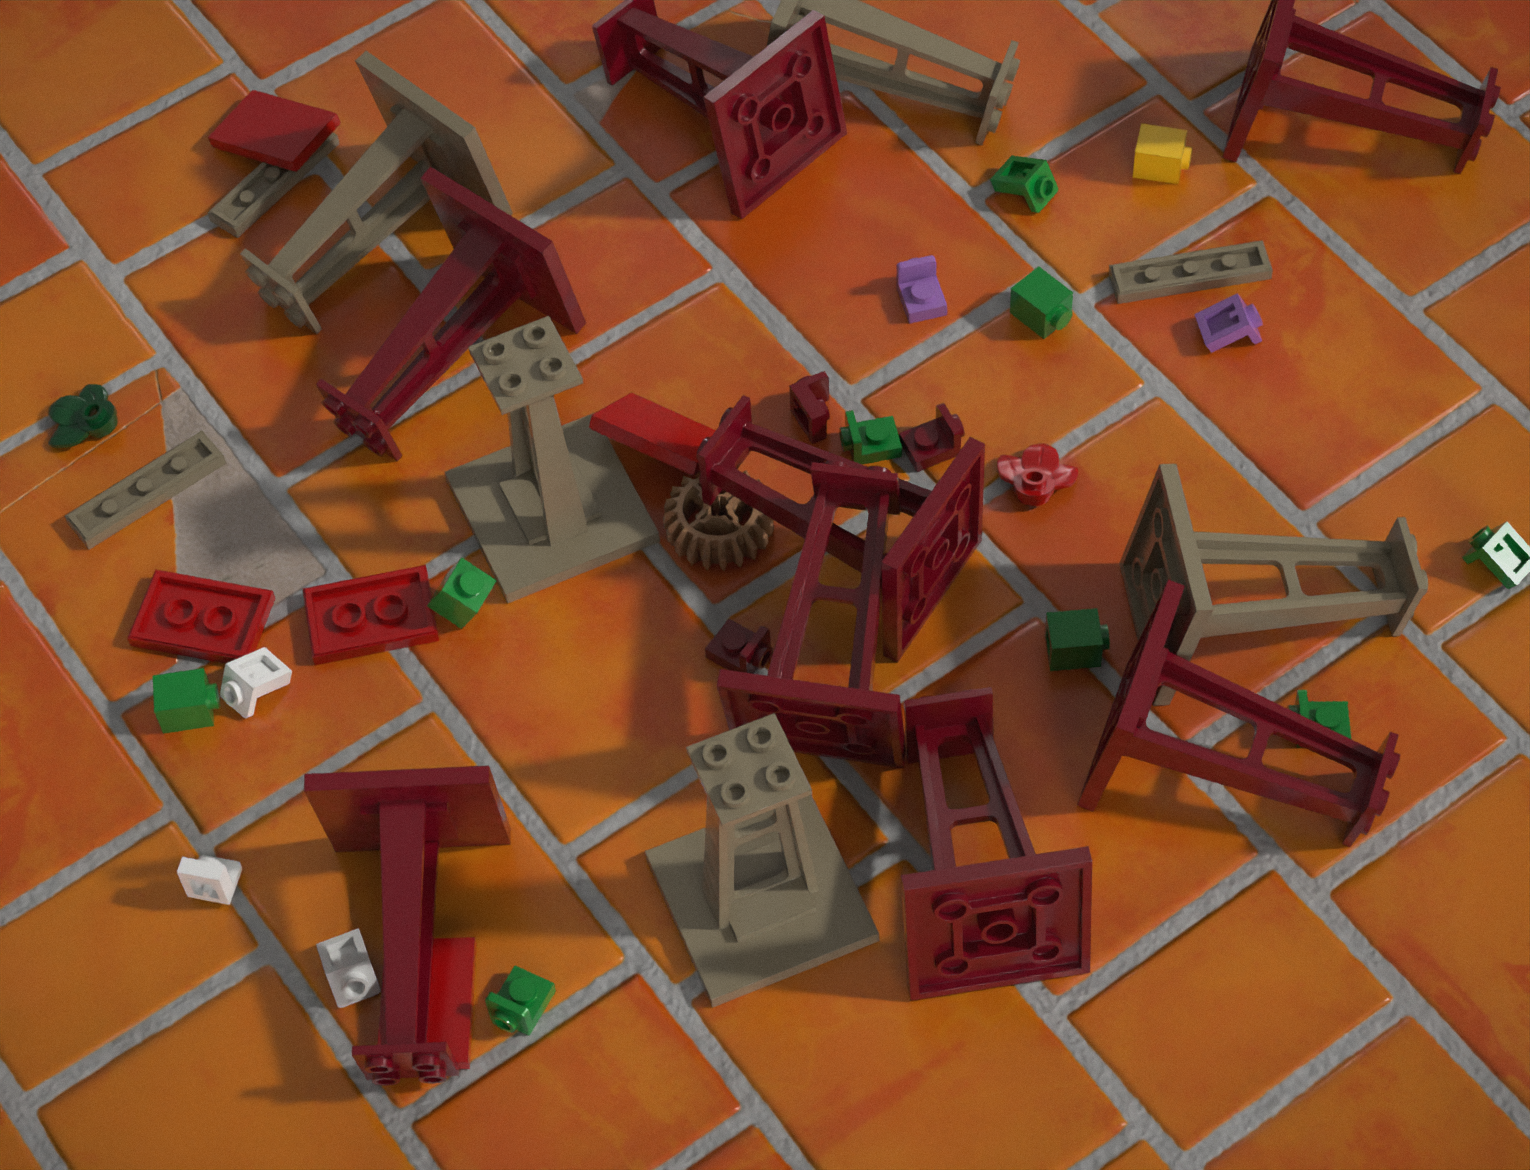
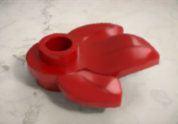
M1045 443L1030 445L1024 450L1022 457L1000 455L997 460L999 477L1003 481L1012 484L1018 500L1028 506H1040L1047 503L1054 490L1069 488L1078 478V468L1072 465L1059 464L1057 450Z

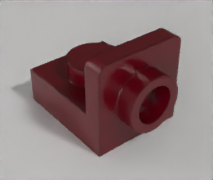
M822 371L813 376H805L796 383L789 385L790 411L812 444L827 438V420L830 419V413L825 403L829 400V377L825 371Z
M944 403L936 405V419L899 433L901 446L916 472L956 457L961 450V437L965 436L964 427L957 414L951 415Z
M731 619L725 622L705 648L706 658L727 670L752 674L757 669L762 670L768 664L773 653L770 629L761 626L755 633Z

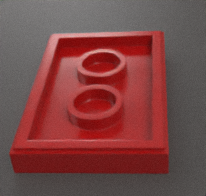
M252 90L208 136V140L213 148L297 172L341 122L335 112Z
M632 392L592 414L589 424L591 430L692 476L700 471L696 455L701 442L706 437L711 438L716 431Z
M426 565L303 588L314 665L440 641L435 611L427 607L432 594Z
M155 569L127 639L130 646L226 664L256 651L276 598L272 590Z
M475 937L434 938L427 1043L447 1042L459 1069H470L477 943ZM384 961L377 1045L386 1044Z

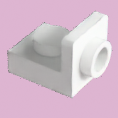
M263 647L225 664L220 696L229 706L246 719L254 715L257 698L290 684L292 670L267 648Z
M201 855L198 860L182 857L177 875L188 897L230 905L242 872V866L239 861Z
M359 928L316 944L338 1007L343 1008L381 992Z

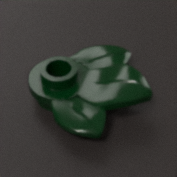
M87 384L81 390L79 396L67 395L53 402L48 408V415L59 426L48 443L51 447L66 448L80 444L89 435L101 438L110 434L117 426L118 418L116 416V408L108 401L106 389L98 384Z

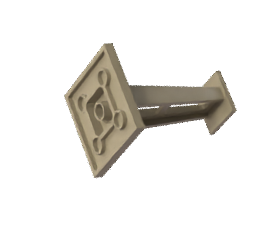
M781 0L771 22L767 46L812 10H815L825 16V21L828 24L898 50L895 65L830 44L838 80L982 118L975 142L983 145L988 131L996 132L1002 115V111L997 110V108L1003 109V106H1006L1013 84L1008 83L1007 80L1014 81L1021 60L1014 58L1019 42L1011 40L1001 64L859 0ZM912 54L979 79L983 84L982 91L976 93L908 70L909 55Z
M365 51L355 62L387 128L268 265L246 248L240 253L248 266L245 273L261 288L258 291L260 297L272 308H275L277 305L281 306L285 310L284 314L298 328H302L305 325L316 334L322 328L308 305L430 200L420 179L430 167L507 214H513L475 127L368 51ZM408 157L418 162L381 200L360 218L357 209ZM347 221L350 230L295 283L292 278L293 274Z
M546 316L469 346V352L502 415L506 413L508 415L510 446L445 471V476L507 604L660 542L659 532L608 437L589 428L592 414L561 426L554 395L583 384V378L550 317Z
M1159 464L1119 563L1137 640H1139L1168 579L1185 586L1164 648L1169 649V652L1188 661L1191 660L1200 638L1386 615L1392 636H1401L1408 621L1413 617L1421 598L1428 590V577L1425 570L1421 569L1417 557V541L1415 536L1410 534L1405 517H1397L1385 541L1194 532L1177 464ZM1202 564L1273 565L1281 573L1287 597L1212 605ZM1295 566L1372 567L1378 590L1308 596L1301 590ZM1159 686L1152 702L1153 706L1170 705L1176 690L1167 686Z
M775 713L687 746V754L707 794L706 828L646 850L645 856L712 1008L878 942L879 932L812 797V788Z

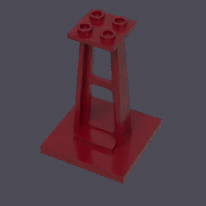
M624 0L592 25L608 84L613 86L635 69L709 120L731 214L740 219L746 217L847 134L825 16L815 10H812L755 56L658 18L654 0ZM663 48L686 60L690 73L654 53ZM703 70L724 81L716 87L711 86L705 82Z
M1295 0L1270 1L1250 51L1222 158L1237 162L1258 110H1262L1264 105L1458 148L1453 171L1457 174L1462 173L1468 160L1475 161L1482 142L1480 137H1488L1495 115L1490 114L1489 111L1494 108L1501 89L1500 86L1495 85L1498 73L1497 68L1490 67L1481 87L1477 89L1295 16L1296 9H1293ZM1288 48L1371 76L1373 83L1369 98L1363 99L1282 76L1281 68L1286 49ZM1390 82L1457 106L1461 111L1459 122L1452 123L1385 105L1382 101L1385 84Z
M432 167L420 179L454 250L346 394L323 379L316 383L324 398L322 405L336 417L333 423L339 430L349 437L357 434L364 439V445L374 454L381 457L385 453L397 462L402 457V454L388 429L518 298L575 334H578L586 324L553 241ZM481 275L484 276L485 279L433 337L432 332L478 278ZM422 345L423 350L376 405L371 408L370 404Z
M745 395L739 399L733 408L729 407L724 412L719 427L711 438L706 437L701 442L696 455L699 461V483L701 484L703 503L710 506L723 489L804 539L814 509L815 496L813 495L807 503L799 504L739 471L738 468L751 451L761 453L811 474V462L823 463L827 460L840 461L847 464L848 467L867 468V466L752 424L750 398ZM969 437L932 491L899 479L901 512L913 518L888 553L885 552V558L881 562L883 656L897 663L982 541L985 443ZM832 523L826 552L862 573L865 540Z
M827 460L823 463L811 462L810 472L815 505L768 674L766 676L724 669L719 670L717 689L728 728L732 730L775 713L795 753L904 769L906 744L900 695L872 691L882 594L881 562L885 558L889 514L900 515L901 512L898 473H891L889 469L880 466H869L866 469L848 467L847 464L836 460ZM839 507L868 511L861 582L855 589L827 586L818 581L835 512ZM818 600L851 604L857 609L848 687L793 679L811 607Z
M1168 579L1127 662L1077 806L1093 812L1121 757L1127 756L1346 821L1348 825L1342 844L1351 847L1360 833L1368 834L1375 815L1381 816L1387 804L1390 792L1383 789L1386 777L1389 779L1393 777L1400 760V754L1394 752L1399 734L1390 731L1376 752L1169 652V649L1164 648L1185 586ZM1159 686H1167L1251 724L1254 727L1255 734L1248 756L1244 759H1238L1149 729L1146 725V720L1157 688ZM1269 736H1279L1350 768L1354 773L1350 792L1342 793L1265 767L1262 763V757Z
M992 688L969 689L962 692L904 700L908 764L919 763L932 863L931 871L901 875L907 987L910 1001L1090 973L1092 857L1089 847L1041 854L1035 853L994 742ZM974 754L989 803L982 806L950 809L946 805L939 759ZM985 821L996 823L1009 859L956 867L951 838L952 828Z
M489 765L304 774V792L335 852L381 850L386 1044L352 1046V1057L365 1078L372 1080V1083L376 1085H396L400 1083V1078H418L422 1083L434 1084L445 1082L447 1076H459V1066L447 1042L427 1043L439 848L511 845V827Z

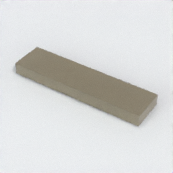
M332 132L297 172L262 162L207 212L210 222L239 238L340 144L338 135Z
M1263 240L1113 264L1109 265L1108 274L1117 304L1268 280L1272 278L1273 269Z
M200 431L65 515L66 521L90 550L225 465L224 455L207 435Z

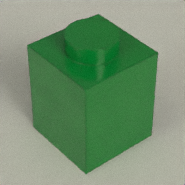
M1041 267L1035 268L1011 288L1010 313L1043 339L1055 330L1063 329L1071 320L1073 315V292Z
M461 557L445 575L427 607L462 629L478 613L497 580Z
M1098 608L1046 613L1045 641L1050 671L1101 667L1103 650L1110 649L1108 625H1100Z
M204 668L152 676L154 713L163 734L214 726L213 709L220 708V696L217 684L209 683Z

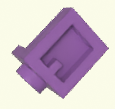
M930 255L899 262L896 265V288L909 324L947 315V303L936 276L935 257Z
M1238 293L1194 314L1205 345L1211 353L1247 335L1254 344L1262 342L1258 327L1263 325L1262 319L1254 304L1252 303L1247 306Z

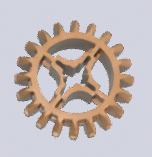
M745 470V471L743 472V473H745L746 475L750 476V475L748 474L747 470ZM700 471L695 474V479L683 476L681 481L682 487L672 486L671 498L666 499L664 505L663 525L664 529H666V536L670 545L675 546V552L679 557L687 555L691 566L701 560L707 571L713 563L719 564L723 571H725L729 562H734L741 568L744 556L755 560L757 549H766L768 537L772 536L774 532V522L771 518L723 489L710 506L703 503L702 489L699 483ZM697 509L699 513L695 516L696 520L689 525L687 520ZM749 512L751 514L749 520L744 526H741L739 522L742 521V515Z

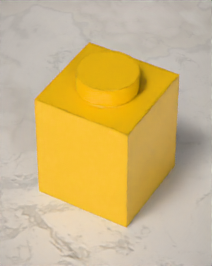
M1141 123L1135 149L1133 178L1178 184L1181 169L1189 170L1192 147L1186 146L1187 130Z

